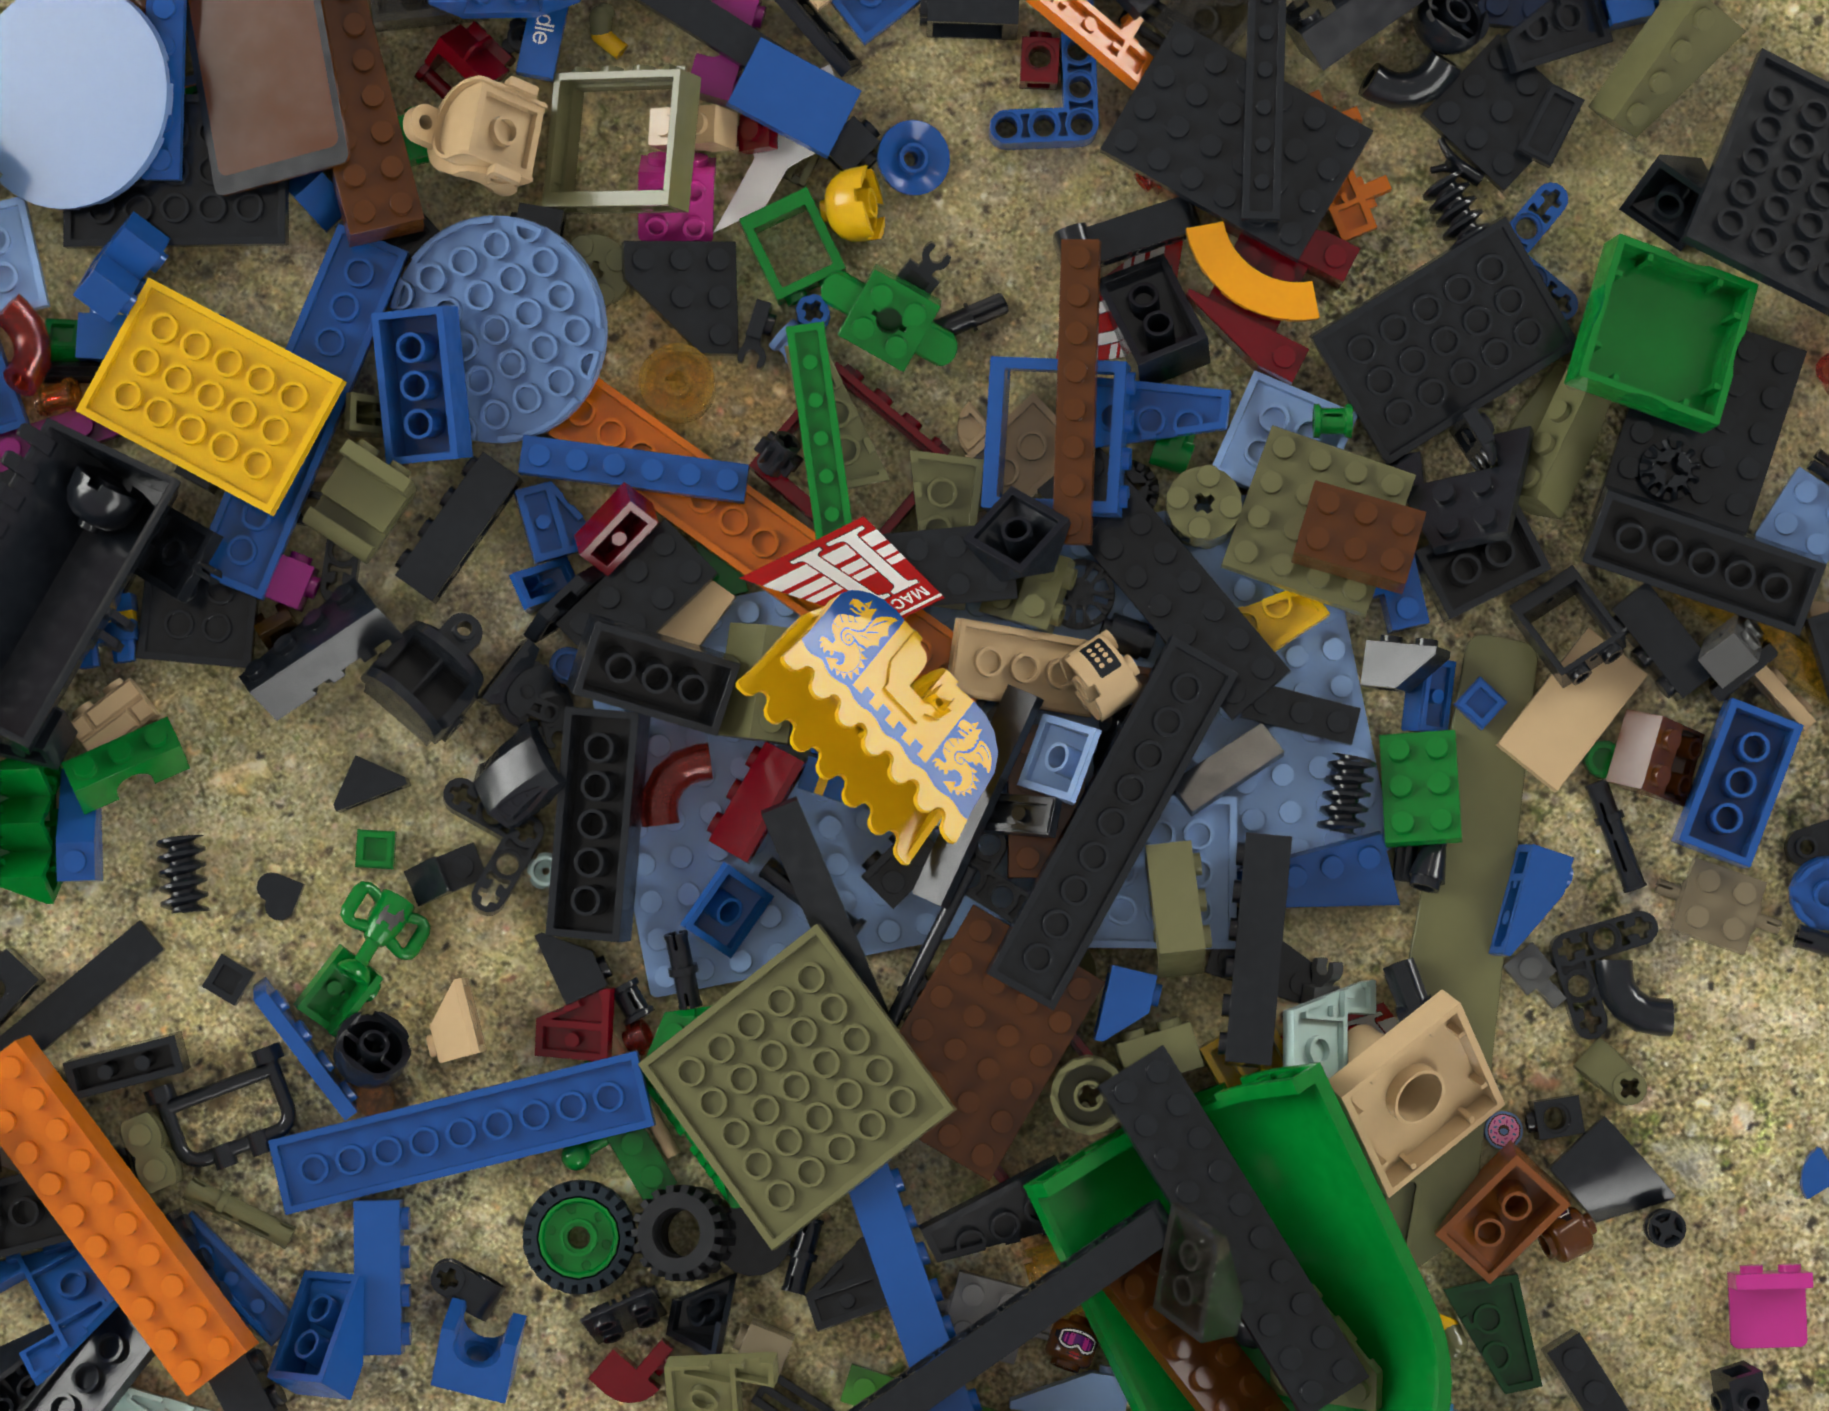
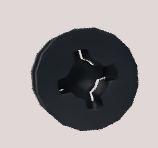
M1659 1208L1651 1211L1646 1216L1643 1229L1645 1236L1650 1242L1661 1247L1670 1248L1680 1244L1684 1239L1686 1223L1676 1211Z

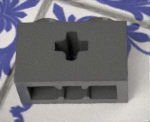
M1735 614L1704 638L1698 661L1723 689L1759 662L1764 642L1762 638L1764 633L1756 621Z

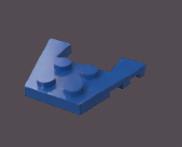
M71 1240L43 1247V1251L21 1256L20 1253L6 1256V1260L0 1261V1293L27 1279L54 1330L53 1334L19 1352L36 1386L42 1384L119 1306Z

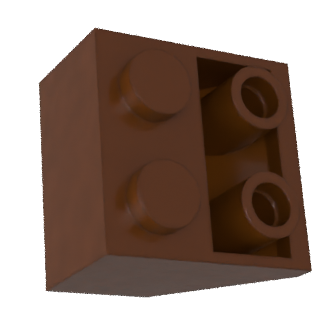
M1626 709L1606 782L1631 792L1684 807L1687 795L1692 787V778L1697 760L1702 753V743L1705 734L1664 716Z

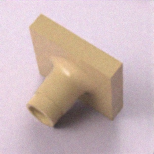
M1443 989L1386 1034L1379 1032L1368 1024H1361L1351 1028L1348 1031L1347 1065L1328 1079L1382 1193L1388 1198L1505 1105L1461 1003Z

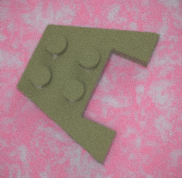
M753 1352L669 1356L664 1366L668 1411H743L741 1381L775 1388L779 1378L778 1353Z

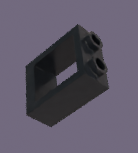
M920 0V26H927L928 38L1017 40L1019 0Z
M1573 565L1509 606L1511 620L1562 688L1567 687L1571 683L1573 685L1582 683L1592 674V669L1603 662L1605 664L1614 662L1623 654V649L1626 648L1625 633ZM1575 595L1608 639L1564 668L1531 623Z

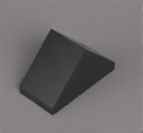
M355 755L333 805L336 812L342 813L411 786L409 778Z

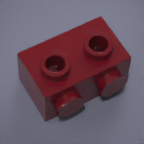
M623 482L574 535L579 555L609 576L659 523L653 503L626 482Z

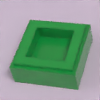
M357 829L355 867L394 870L397 832Z

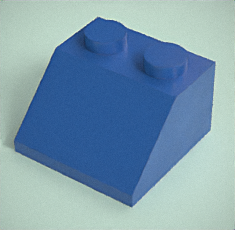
M1109 965L1092 1039L1104 1042L1149 1014L1151 1006L1158 1007L1162 992V984L1156 983L1158 975Z

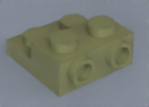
M1060 555L1054 572L1016 579L1018 599L982 602L979 612L1053 634L1055 626L1060 627L1065 616L1066 605L1063 604L1066 591L1073 589L1077 579L1078 570L1074 568L1076 562L1069 557Z

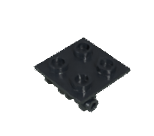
M645 1284L629 1292L631 1296L629 1298L626 1294H623V1300L620 1302L613 1298L611 1299V1306L607 1301L590 1309L591 1313L586 1314L580 1321L598 1345L601 1343L610 1344L617 1342L625 1336L626 1332L637 1327H651L660 1321V1317L668 1314L659 1300L661 1297L655 1285L648 1287Z

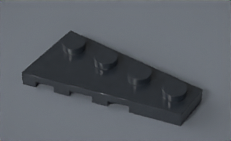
M1053 1155L918 1225L937 1263L985 1251L990 1246L1002 1243L1009 1245L1021 1242L1020 1239L1038 1234L1047 1235L1023 1185L1059 1164L1057 1157Z

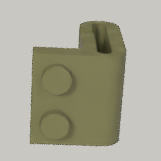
M348 438L340 449L343 455L342 460L320 491L323 495L314 508L312 506L308 508L302 522L365 564H368L411 503L417 488L413 481L408 478L412 472L394 460L388 465L377 457L380 451L362 439L356 444Z

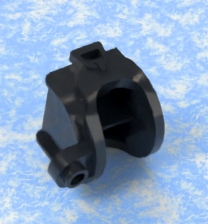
M467 613L454 614L440 629L421 621H414L403 630L402 635L404 637L391 644L384 653L380 652L377 660L361 676V681L365 683L364 693L371 696L418 737L425 746H428L431 742L437 744L441 739L446 742L467 719L464 715L476 701L479 690L484 682L480 668L470 656L481 642L483 634L481 624L475 617ZM465 627L469 629L470 634L463 636L459 634L457 629Z

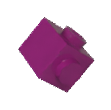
M291 551L289 557L282 554L265 597L303 612L308 598L312 600L315 598L321 584V578L317 577L319 570L310 566L313 559L295 551Z

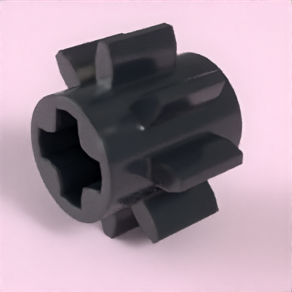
M770 431L767 436H763L754 448L756 452L761 454L757 459L758 467L770 477L777 478L782 474V476L787 478L791 472L797 470L804 460L801 456L797 455L801 448L799 441L789 432L778 431L775 433Z

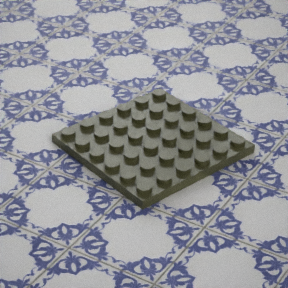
M821 924L814 925L638 1063L641 1070L771 1250L779 1248L957 1110Z

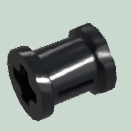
M637 977L615 988L614 999L625 1017L623 1021L625 1026L655 1011L653 1005L647 1004L637 986L639 980Z

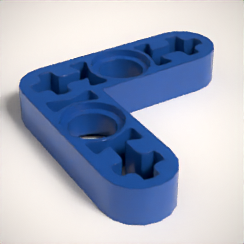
M1549 182L1539 187L1510 222L1527 254L1561 215L1568 204L1567 191L1557 183ZM1554 192L1558 196L1555 202L1559 207L1551 206L1543 214L1542 218L1548 220L1545 224L1538 214L1529 211L1528 208L1532 206L1536 212L1545 201L1541 194L1544 193L1549 196ZM1529 219L1536 225V235L1533 238L1523 239L1517 234L1516 224L1520 220ZM1530 257L1547 288L1549 284L1555 288L1550 292L1552 297L1556 300H1560L1562 297L1568 300L1565 306L1569 310L1568 314L1564 311L1561 312L1566 321L1570 320L1578 310L1577 296Z

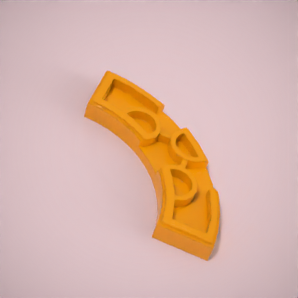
M1223 221L1186 228L1185 232L1189 246L1200 269L1221 293L1233 303L1245 310L1248 309L1274 320L1288 322L1319 320L1313 281H1282L1254 269L1233 247Z

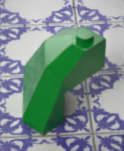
M6 758L0 761V887L45 904H54L63 883L57 881L56 872L58 821L56 792L60 786L62 768L60 766L56 770Z

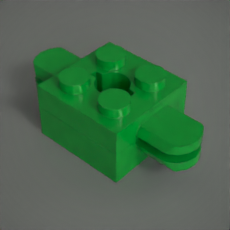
M875 264L865 283L840 270L831 272L824 279L821 287L823 301L846 315L839 327L838 336L902 372L905 371L914 354L936 366H945L955 358L958 350L956 336L951 331L933 322L941 308L940 299L878 264Z

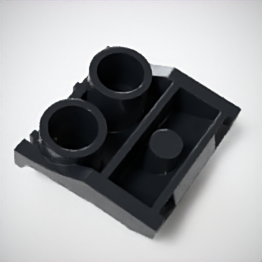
M537 720L528 721L519 727L515 734L502 744L486 762L479 764L473 781L487 814L506 828L520 827L529 817L537 814L540 809L549 805L566 783L564 777L560 776L538 730L539 724Z

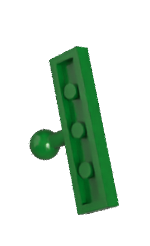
M645 1128L565 1147L561 1152V1160L565 1167L573 1171H579L589 1165L591 1155L610 1144L643 1201L644 1199H652L651 1193L657 1189H666V1186L677 1184L676 1179Z

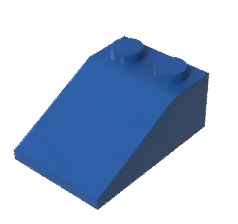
M304 1271L267 1378L298 1395L351 1400L363 1366V1276L348 1273Z

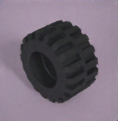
M669 1185L666 1186V1189H657L652 1192V1199H644L640 1204L644 1209L643 1212L635 1213L633 1221L639 1222L638 1229H631V1237H638V1244L633 1245L635 1253H642L643 1258L639 1261L644 1267L652 1268L650 1273L657 1277H665V1280L694 1281L706 1279L709 1277V1273H717L723 1268L720 1265L721 1261H728L731 1253L727 1251L728 1246H735L736 1238L730 1237V1230L736 1229L735 1221H729L728 1215L732 1214L729 1206H722L721 1202L723 1199L718 1194H711L710 1190L704 1187ZM683 1210L692 1213L700 1227L698 1244L686 1256L677 1254L671 1247L668 1239V1229L672 1219Z

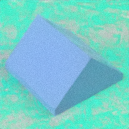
M1043 713L1017 785L1048 797L1058 798L1062 802L1073 806L1076 803L1102 730Z

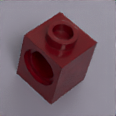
M1044 31L1030 32L1029 37L1022 36L1019 89L1057 90L1060 38H1052V33ZM1035 52H1043L1049 57L1050 63L1045 67L1038 68L1031 64L1029 57Z

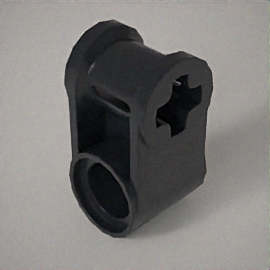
M444 1258L438 1261L431 1274V1285L438 1294L450 1301L452 1297L465 1300L467 1305L466 1312L485 1322L506 1289L493 1278L482 1272L475 1271L454 1258ZM452 1268L456 1271L455 1279L458 1282L450 1281L445 1286L441 1283L442 1275L439 1272L440 1270L447 1272Z

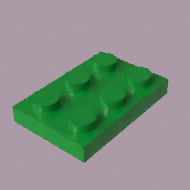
M1441 730L1379 735L1386 848L1462 843L1456 731Z

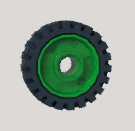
M572 1180L560 1183L543 1193L527 1214L522 1236L527 1262L536 1273V1276L555 1290L557 1289L569 1294H588L604 1289L624 1273L634 1255L633 1245L636 1244V1237H631V1229H636L635 1222L633 1221L634 1217L626 1202L614 1190L603 1184L589 1180ZM580 1226L587 1229L590 1235V1241L587 1246L576 1247L572 1244L569 1237L572 1228Z

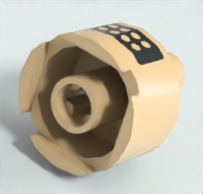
M1107 629L1060 659V666L1067 681L1073 679L1077 691L1074 692L1086 710L1097 721L1101 719V722L1134 702L1142 687V684L1136 678L1140 674L1136 663L1128 654L1122 657L1117 650L1119 647L1115 638Z

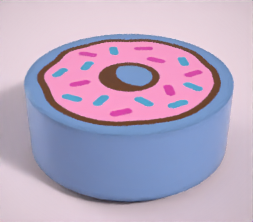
M1497 1111L1485 1121L1484 1137L1495 1148L1502 1149L1510 1140L1517 1145L1522 1138V1123L1511 1112Z

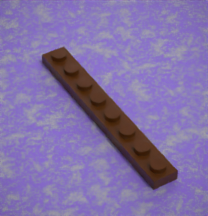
M1061 239L1053 510L1069 518L1071 522L1064 545H1092L1101 270L1100 239Z

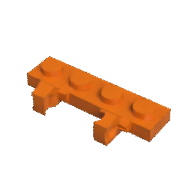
M1025 0L1131 90L1137 87L1154 56L1139 45V41L1134 37L1144 20L1141 16L1134 20L1127 13L1120 19L1121 26H1117L1087 0Z
M1319 89L1309 93L1312 97L1325 103ZM1357 106L1341 112L1359 123L1363 122ZM1352 168L1328 210L1339 238L1348 242L1377 229L1371 209L1378 206L1375 201L1376 198L1391 192L1392 188L1386 175L1364 184L1361 176L1356 178Z

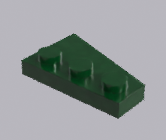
M1518 1273L1498 1276L1491 1284L1483 1279L1441 1288L1504 1394L1542 1387Z

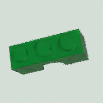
M168 716L61 763L84 815L119 800L117 794L118 786L125 779L133 775L149 774L156 784L190 769Z

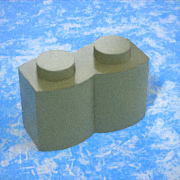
M145 1112L121 1123L123 1143L129 1153L136 1158V1174L146 1191L151 1194L183 1181L182 1163L169 1146L166 1130L157 1112Z

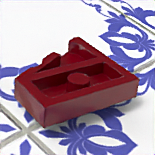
M615 987L605 988L536 1018L535 1056L586 1061L612 1057Z

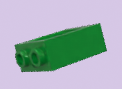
M807 187L739 219L741 229L779 306L787 303L788 307L797 305L802 297L808 296L807 292L822 287L823 281L828 274L835 270L846 272L843 260ZM807 211L832 264L782 288L757 234Z

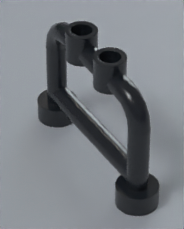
M280 1042L251 1052L256 1067L177 1096L173 1082L143 1092L148 1107L156 1104L171 1147L181 1162L196 1168L215 1164L218 1171L239 1163L236 1155L249 1150L253 1157L269 1152L268 1140L284 1137L290 1132L295 1124L296 1109L278 1058L285 1056ZM269 1078L281 1110V1118L278 1123L203 1152L197 1153L189 1149L176 1115L177 1112Z

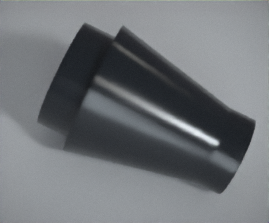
M1447 844L1423 845L1408 873V876L1411 877L1409 883L1411 887L1428 893H1439L1440 886L1445 885Z

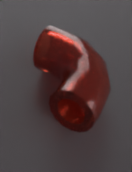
M18 293L0 312V327L10 337L13 345V359L4 370L3 376L7 385L12 390L23 396L30 397L39 390L50 369L52 342L43 319L31 304Z
M708 742L697 743L673 751L653 768L642 791V827L680 823L678 810L679 800L683 792L692 784L713 780Z

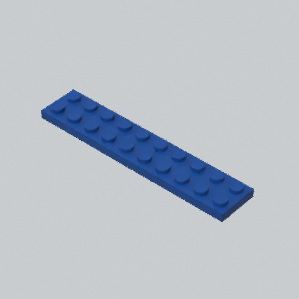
M338 223L285 349L343 379L347 383L274 517L226 491L224 492L209 528L224 537L209 565L222 571V578L211 573V576L218 579L220 584L264 601L281 555L285 552L346 407V393L352 392L373 343L371 313L386 312L398 279L401 277L410 254L408 251L384 241L349 247L345 227Z
M636 1050L268 1140L285 1215L655 1126L656 1121L644 1072L638 1065L641 1062L639 1051Z

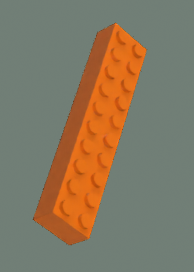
M31 1035L17 1039L0 1052V1146L188 1397L259 1343Z

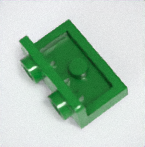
M341 944L338 945L293 1004L302 1013L324 1027L333 1037H336L345 1019L357 1013L365 1002H370L376 997L381 988L380 983L383 980V977L369 964L367 968L370 971L371 981L368 986L360 985L341 974L336 969L337 964L347 958L354 959L356 956Z

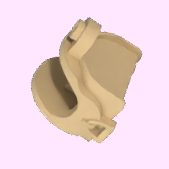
M478 75L465 79L451 88L438 108L429 104H420L410 108L404 115L403 129L411 142L427 148L429 161L435 169L449 175L476 181L483 184L488 191L502 197L511 196L517 192L519 186L533 182L532 172L544 111L548 104L535 99L538 95L539 87L515 76H510L502 83Z

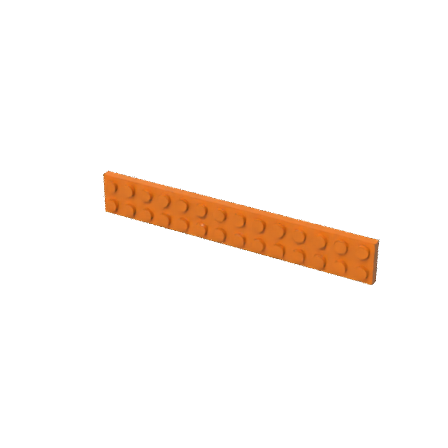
M599 377L582 405L567 420L545 433L552 439L713 460ZM748 484L745 504L636 490L653 503L655 513L666 519L743 576L816 540L813 530ZM756 584L800 617L823 607L822 605ZM923 609L903 618L912 629H915L922 636L920 644L927 656L924 669L914 681L939 668L948 670L953 631ZM971 698L975 703L978 701V699Z

